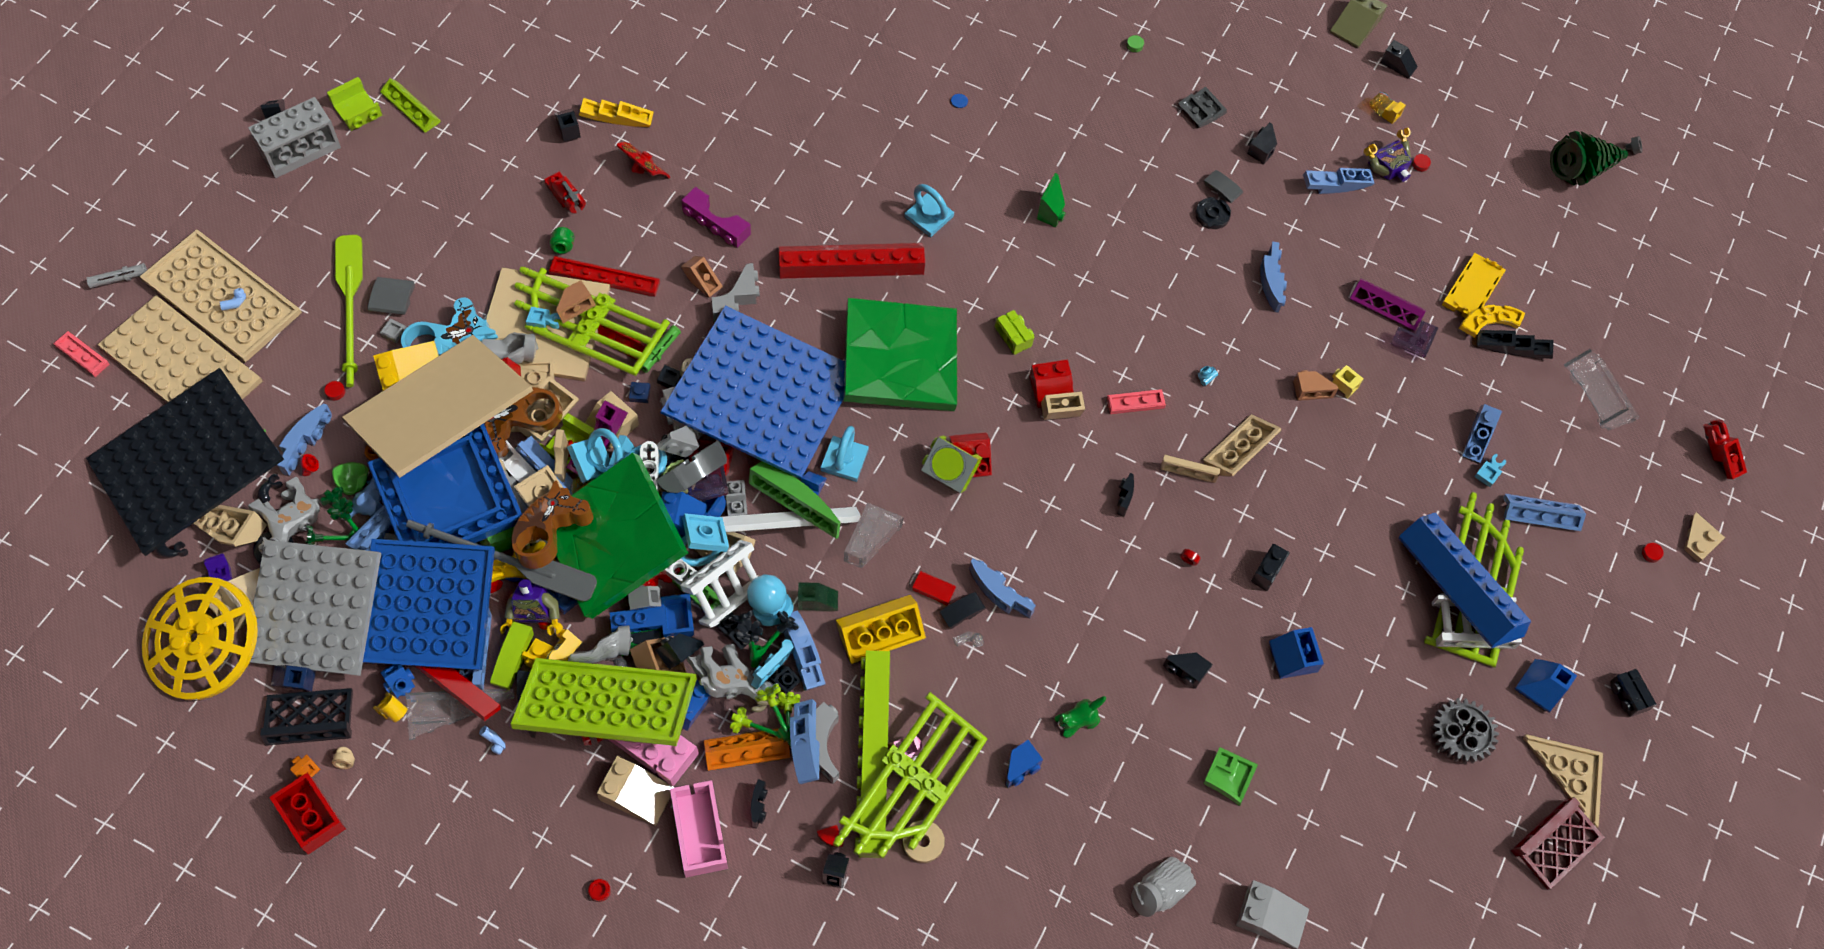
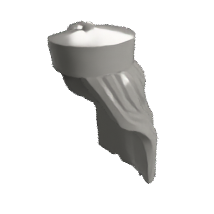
M513 332L502 340H482V343L500 359L508 357L517 364L523 361L533 362L536 350H538L535 334Z
M618 626L617 631L600 639L594 649L591 651L574 652L570 654L568 661L597 663L605 659L615 658L618 655L628 656L631 642L633 641L630 626Z
M1169 857L1160 863V865L1142 878L1141 883L1138 882L1133 886L1131 900L1135 910L1144 917H1150L1156 912L1171 909L1196 885V880L1191 873V867L1184 862H1180L1175 857Z

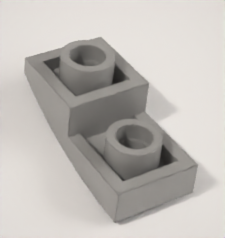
M744 480L725 482L728 516L747 515Z

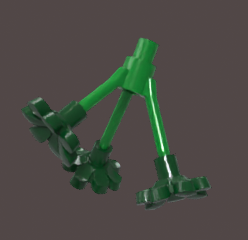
M335 487L332 492L329 490L325 491L323 494L326 497H322L319 501L323 506L332 504L333 508L327 510V513L331 515L330 518L333 520L343 518L352 527L351 532L348 536H323V534H315L313 527L306 525L308 532L306 544L314 545L315 542H323V540H349L360 529L351 519L350 513L353 511L351 507L353 502L352 500L347 501L346 497L342 496L344 492L342 487Z

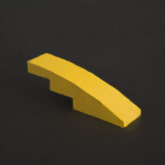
M583 98L579 116L617 125L650 127L654 112L622 101L618 105L603 99L601 103Z

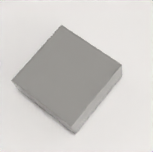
M390 318L380 331V334L398 343L407 327Z

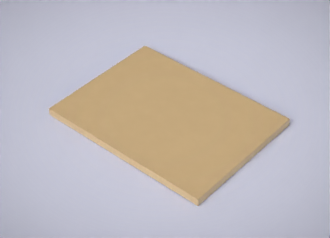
M472 335L342 418L400 478L531 393L533 389L529 383Z

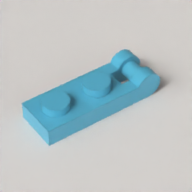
M784 640L775 655L772 653L766 659L765 665L763 667L759 666L752 674L754 679L751 683L754 688L758 689L788 659L794 647L791 640Z

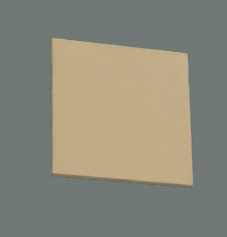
M502 268L486 318L489 328L495 330L498 336L497 339L493 340H502L513 332L535 334L538 350H536L534 361L554 360L555 377L585 381L592 357L525 328L529 312L516 307L514 303L516 300L531 305V295L516 289L515 283L519 282L533 287L535 279L522 274L519 270ZM546 274V276L569 286L580 281L579 279ZM582 280L591 295L595 297L599 293L609 295L610 284ZM543 282L539 291L561 299L564 292ZM538 298L539 308L548 309L551 314L557 313V306ZM578 315L569 321L578 325L583 317ZM546 325L548 331L567 339L573 332L560 325L559 329H553L550 325ZM590 339L585 347L594 350L596 341ZM550 365L521 366V369L550 373Z

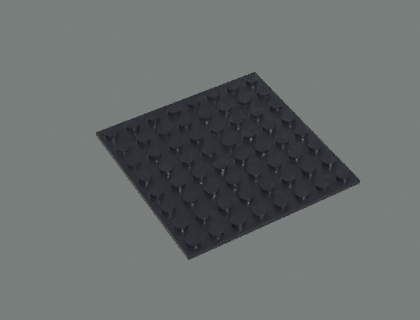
M221 368L210 373L86 458L144 556L153 552L284 460Z

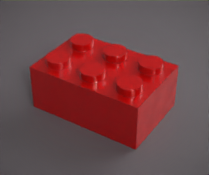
M308 772L269 797L301 848L308 855L346 830Z

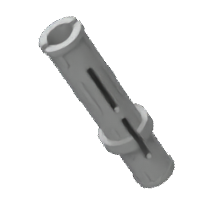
M144 263L131 267L123 266L122 269L87 277L86 279L91 289L122 280L130 281L132 278L145 273L147 267ZM134 271L133 273H129V274H125V275H121V276H120V274H124V273H128V272ZM115 276V277H113V278L101 280V279H104V278H108V277Z

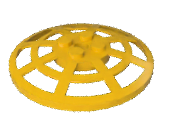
M213 577L190 579L168 591L152 610L146 622L142 639L144 665L156 686L173 697L185 700L210 698L232 686L249 665L257 643V618L249 598L234 584ZM194 583H212L206 594H193L184 597L183 588ZM220 586L233 593L241 606L229 611L222 601L214 597ZM175 594L176 602L168 608L160 622L156 621L155 618L158 612ZM193 600H202L197 611H187L185 603ZM210 603H213L219 608L222 615L213 619L205 613ZM178 608L180 617L174 625L165 624L171 613ZM245 614L247 636L245 646L241 647L233 644L235 632L233 619ZM226 622V641L218 640V626ZM151 628L156 629L154 642L156 655L149 659V636ZM162 631L170 634V645L161 650L160 644ZM196 631L197 638L192 642L191 635ZM215 648L222 649L217 659L209 665L206 657ZM229 652L241 655L234 669L225 679L219 682L213 672L224 662ZM172 653L179 658L176 670L170 667L164 659ZM187 661H198L201 671L184 673ZM158 663L167 673L175 677L173 689L166 687L156 677L152 668ZM206 677L211 688L200 692H181L183 680H196Z

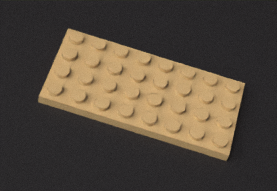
M197 229L140 276L143 282L244 362H247L302 313L296 305ZM242 288L244 293H246V299L240 307L222 311L220 301L232 299L235 296L234 290Z
M157 295L98 344L100 349L167 403L218 368L222 369L242 399L263 382L257 374Z

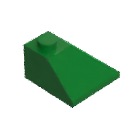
M1055 173L1040 200L1037 220L1057 227L1059 221L1063 222L1066 212H1064L1065 201L1059 175Z

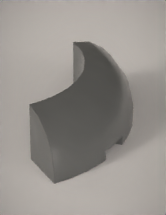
M718 440L693 455L691 462L687 459L670 470V472L662 475L656 480L657 483L670 493L685 491L727 463L723 447Z

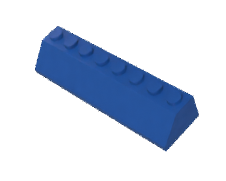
M1436 512L1418 518L1399 536L1398 539L1491 648L1525 637L1531 620Z

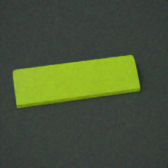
M389 78L380 92L425 133L441 122L438 117L396 80Z

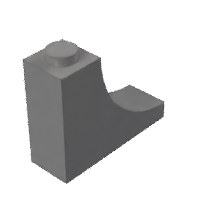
M823 702L816 709V740L820 743L819 771L834 784L839 779V771L830 760L827 742L832 729L838 723L839 715L834 706H828Z

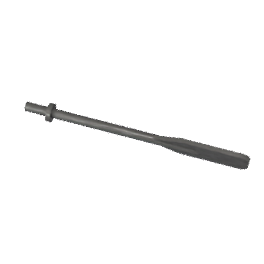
M408 520L406 524L407 528L424 533V538L426 539L432 536L452 544L478 545L434 529L433 523H429L426 526ZM498 551L494 553V559L515 566L534 585L582 602L591 599L597 585V580L592 574L556 561H552L542 568L529 569L523 567L517 558Z

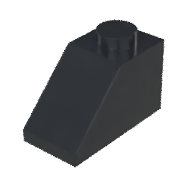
M1393 40L1385 50L1380 62L1408 79L1418 67L1409 48L1396 40Z
M679 633L674 637L668 635L661 640L660 643L662 645L656 649V652L670 670L682 663L688 656H691L705 644L701 640Z
M838 852L828 854L823 870L822 884L839 888L844 887L849 866V858H846L845 854Z

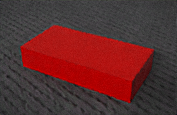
M920 571L912 590L948 606L956 586Z

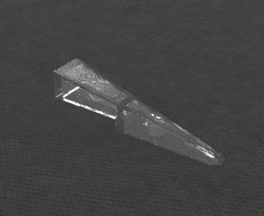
M510 688V690H482L497 703L508 698H514L513 688ZM446 691L405 693L406 707L408 708L406 717L409 740L416 739V736L423 733L433 732L435 728L445 724L450 725L474 715L471 710Z

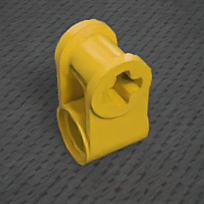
M386 692V697L378 706H374L373 709L386 720L389 719L397 722L406 714L408 708L393 695Z

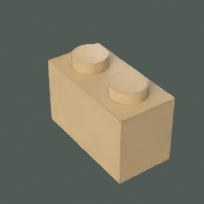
M1082 392L1045 395L1041 402L1044 420L1078 417L1085 410Z

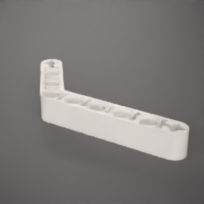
M647 441L641 445L640 457L646 469H654L650 477L659 492V484L656 481L659 478L658 447L654 442ZM649 450H652L651 460H648L647 456ZM679 559L662 572L681 585L689 579V575L691 577L698 571L682 559ZM678 567L685 570L681 575H676L674 571Z

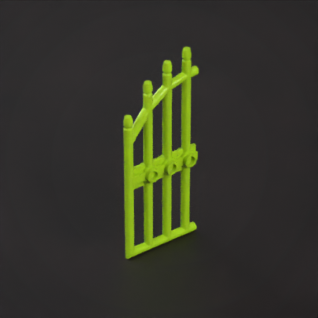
M520 267L519 271L522 274L534 278L535 281L533 287L519 282L515 283L516 289L531 295V305L516 300L514 305L530 312L531 307L539 308V298L558 306L560 299L539 291L541 283H546L562 291L569 287V285L546 276L547 270L541 267L539 272L531 269L529 270L527 267ZM599 293L597 297L591 295L596 306L579 314L583 318L578 325L570 321L563 323L560 319L554 320L560 326L573 331L568 339L548 331L547 327L539 328L525 324V328L529 331H533L538 335L636 376L670 322L666 319H663L661 324L614 305L616 301L614 298L607 294ZM610 310L655 329L656 332L650 338L607 320L605 316ZM599 325H603L643 342L647 346L643 352H640L595 333ZM590 339H593L633 356L638 360L632 367L585 346Z
M1471 492L1466 508L1460 506L1458 513L1464 515L1458 538L1465 545L1471 519L1482 525L1474 553L1475 558L1479 562H1481L1488 532L1497 540L1498 543L1490 575L1497 580L1504 553L1511 567V573L1507 588H1502L1510 597H1513L1524 548L1518 547L1515 552L1516 556L1513 555L1506 541L1510 521L1505 519L1499 532L1491 524L1494 504L1489 503L1487 505L1483 518L1473 512L1477 494ZM1441 606L1433 636H1426L1424 640L1425 644L1437 647L1436 639L1443 630ZM1459 612L1455 633L1463 632L1461 612ZM1437 647L1496 668L1500 648H1492L1490 657L1478 654L1479 648H1471L1470 651L1461 647Z
M929 692L925 696L929 704L900 746L897 748L893 744L881 760L886 766L849 819L843 815L839 820V823L844 827L835 838L833 844L839 847L844 842V838L853 830L863 835L853 851L856 855L862 853L871 838L886 839L877 853V856L880 858L887 854L895 840L912 835L914 836L909 842L908 848L914 850L988 738ZM937 707L945 714V717L913 761L905 752ZM953 720L961 729L930 774L921 765ZM967 733H969L977 742L946 787L937 778ZM893 770L902 778L869 828L858 824L857 821ZM908 784L918 790V793L892 831L877 830ZM924 797L935 804L922 824L904 829Z

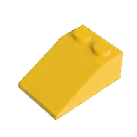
M435 341L373 355L383 391L437 358L439 354Z

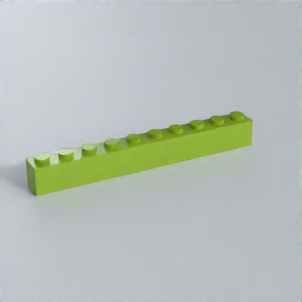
M866 650L865 657H861V669L865 670V677H861L860 689H864V696H860V708H864L863 716H859V728H863V736L859 735L858 748H862V756H858V768H862V775L857 776V788L861 789V796H857L856 808L886 766L881 760L888 751L890 651ZM887 779L857 821L858 824L869 828L886 803ZM886 818L877 830L886 831ZM860 834V838H855V847L859 844L863 835ZM871 838L859 857L880 858L877 856V853L883 846L885 839Z

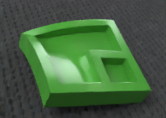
M1220 747L1204 781V785L1220 792L1240 806L1258 764Z

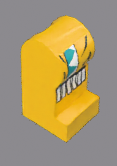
M563 629L561 633L556 635L560 639L559 642L544 655V659L567 661L570 654H573L582 643L568 629Z

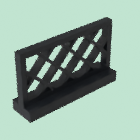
M352 688L267 695L264 727L261 728L260 733L264 744L267 746L351 738ZM347 695V700L341 705L334 701L339 696ZM319 697L326 698L327 700L320 707L313 703ZM297 699H304L306 702L298 709L292 705ZM273 701H283L285 703L276 711L272 708ZM332 703L336 709L330 715H327L323 710ZM311 705L315 711L306 717L301 712ZM290 707L294 712L285 719L280 714ZM340 712L345 714V721L335 722L333 720ZM319 713L325 717L321 723L314 724L311 721ZM298 715L304 719L299 725H292L290 723ZM276 717L283 721L277 727H270V723Z

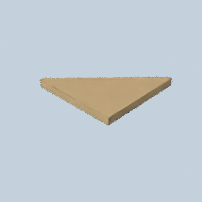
M1527 734L1524 735L1523 740L1569 798L1575 797L1580 802L1578 807L1598 828L1603 753Z

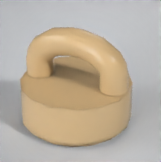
M339 747L333 756L332 764L340 769L352 768L355 761L352 751L347 747Z

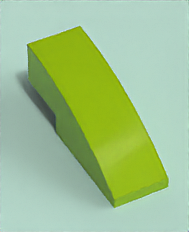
M513 621L498 656L490 684L510 690L518 670H520L524 662L521 654L523 651L526 652L534 636L532 627Z

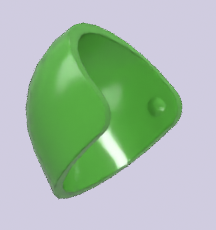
M356 462L340 464L332 470L334 483L338 488H343V493L353 495L359 492L366 484L369 469L366 465Z

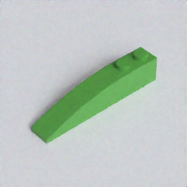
M763 461L750 468V485L835 539L839 537V519L808 486L793 475Z

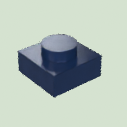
M631 382L629 402L648 403L651 389L650 383Z

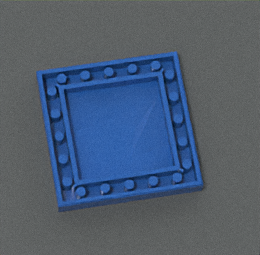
M484 423L400 478L380 458L367 462L397 539L400 541L452 544L432 536L429 539L424 538V533L406 527L408 520L426 526L429 523H433L434 529L476 543L514 527L522 515V511Z

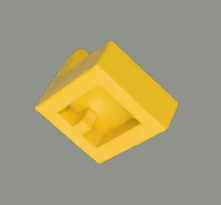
M535 638L527 652L523 651L521 654L525 661L524 663L532 668L536 658L544 659V655L554 647Z

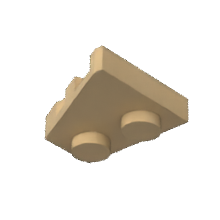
M1696 512L1691 517V528L1688 530V540L1685 542L1684 550L1699 563L1725 537Z

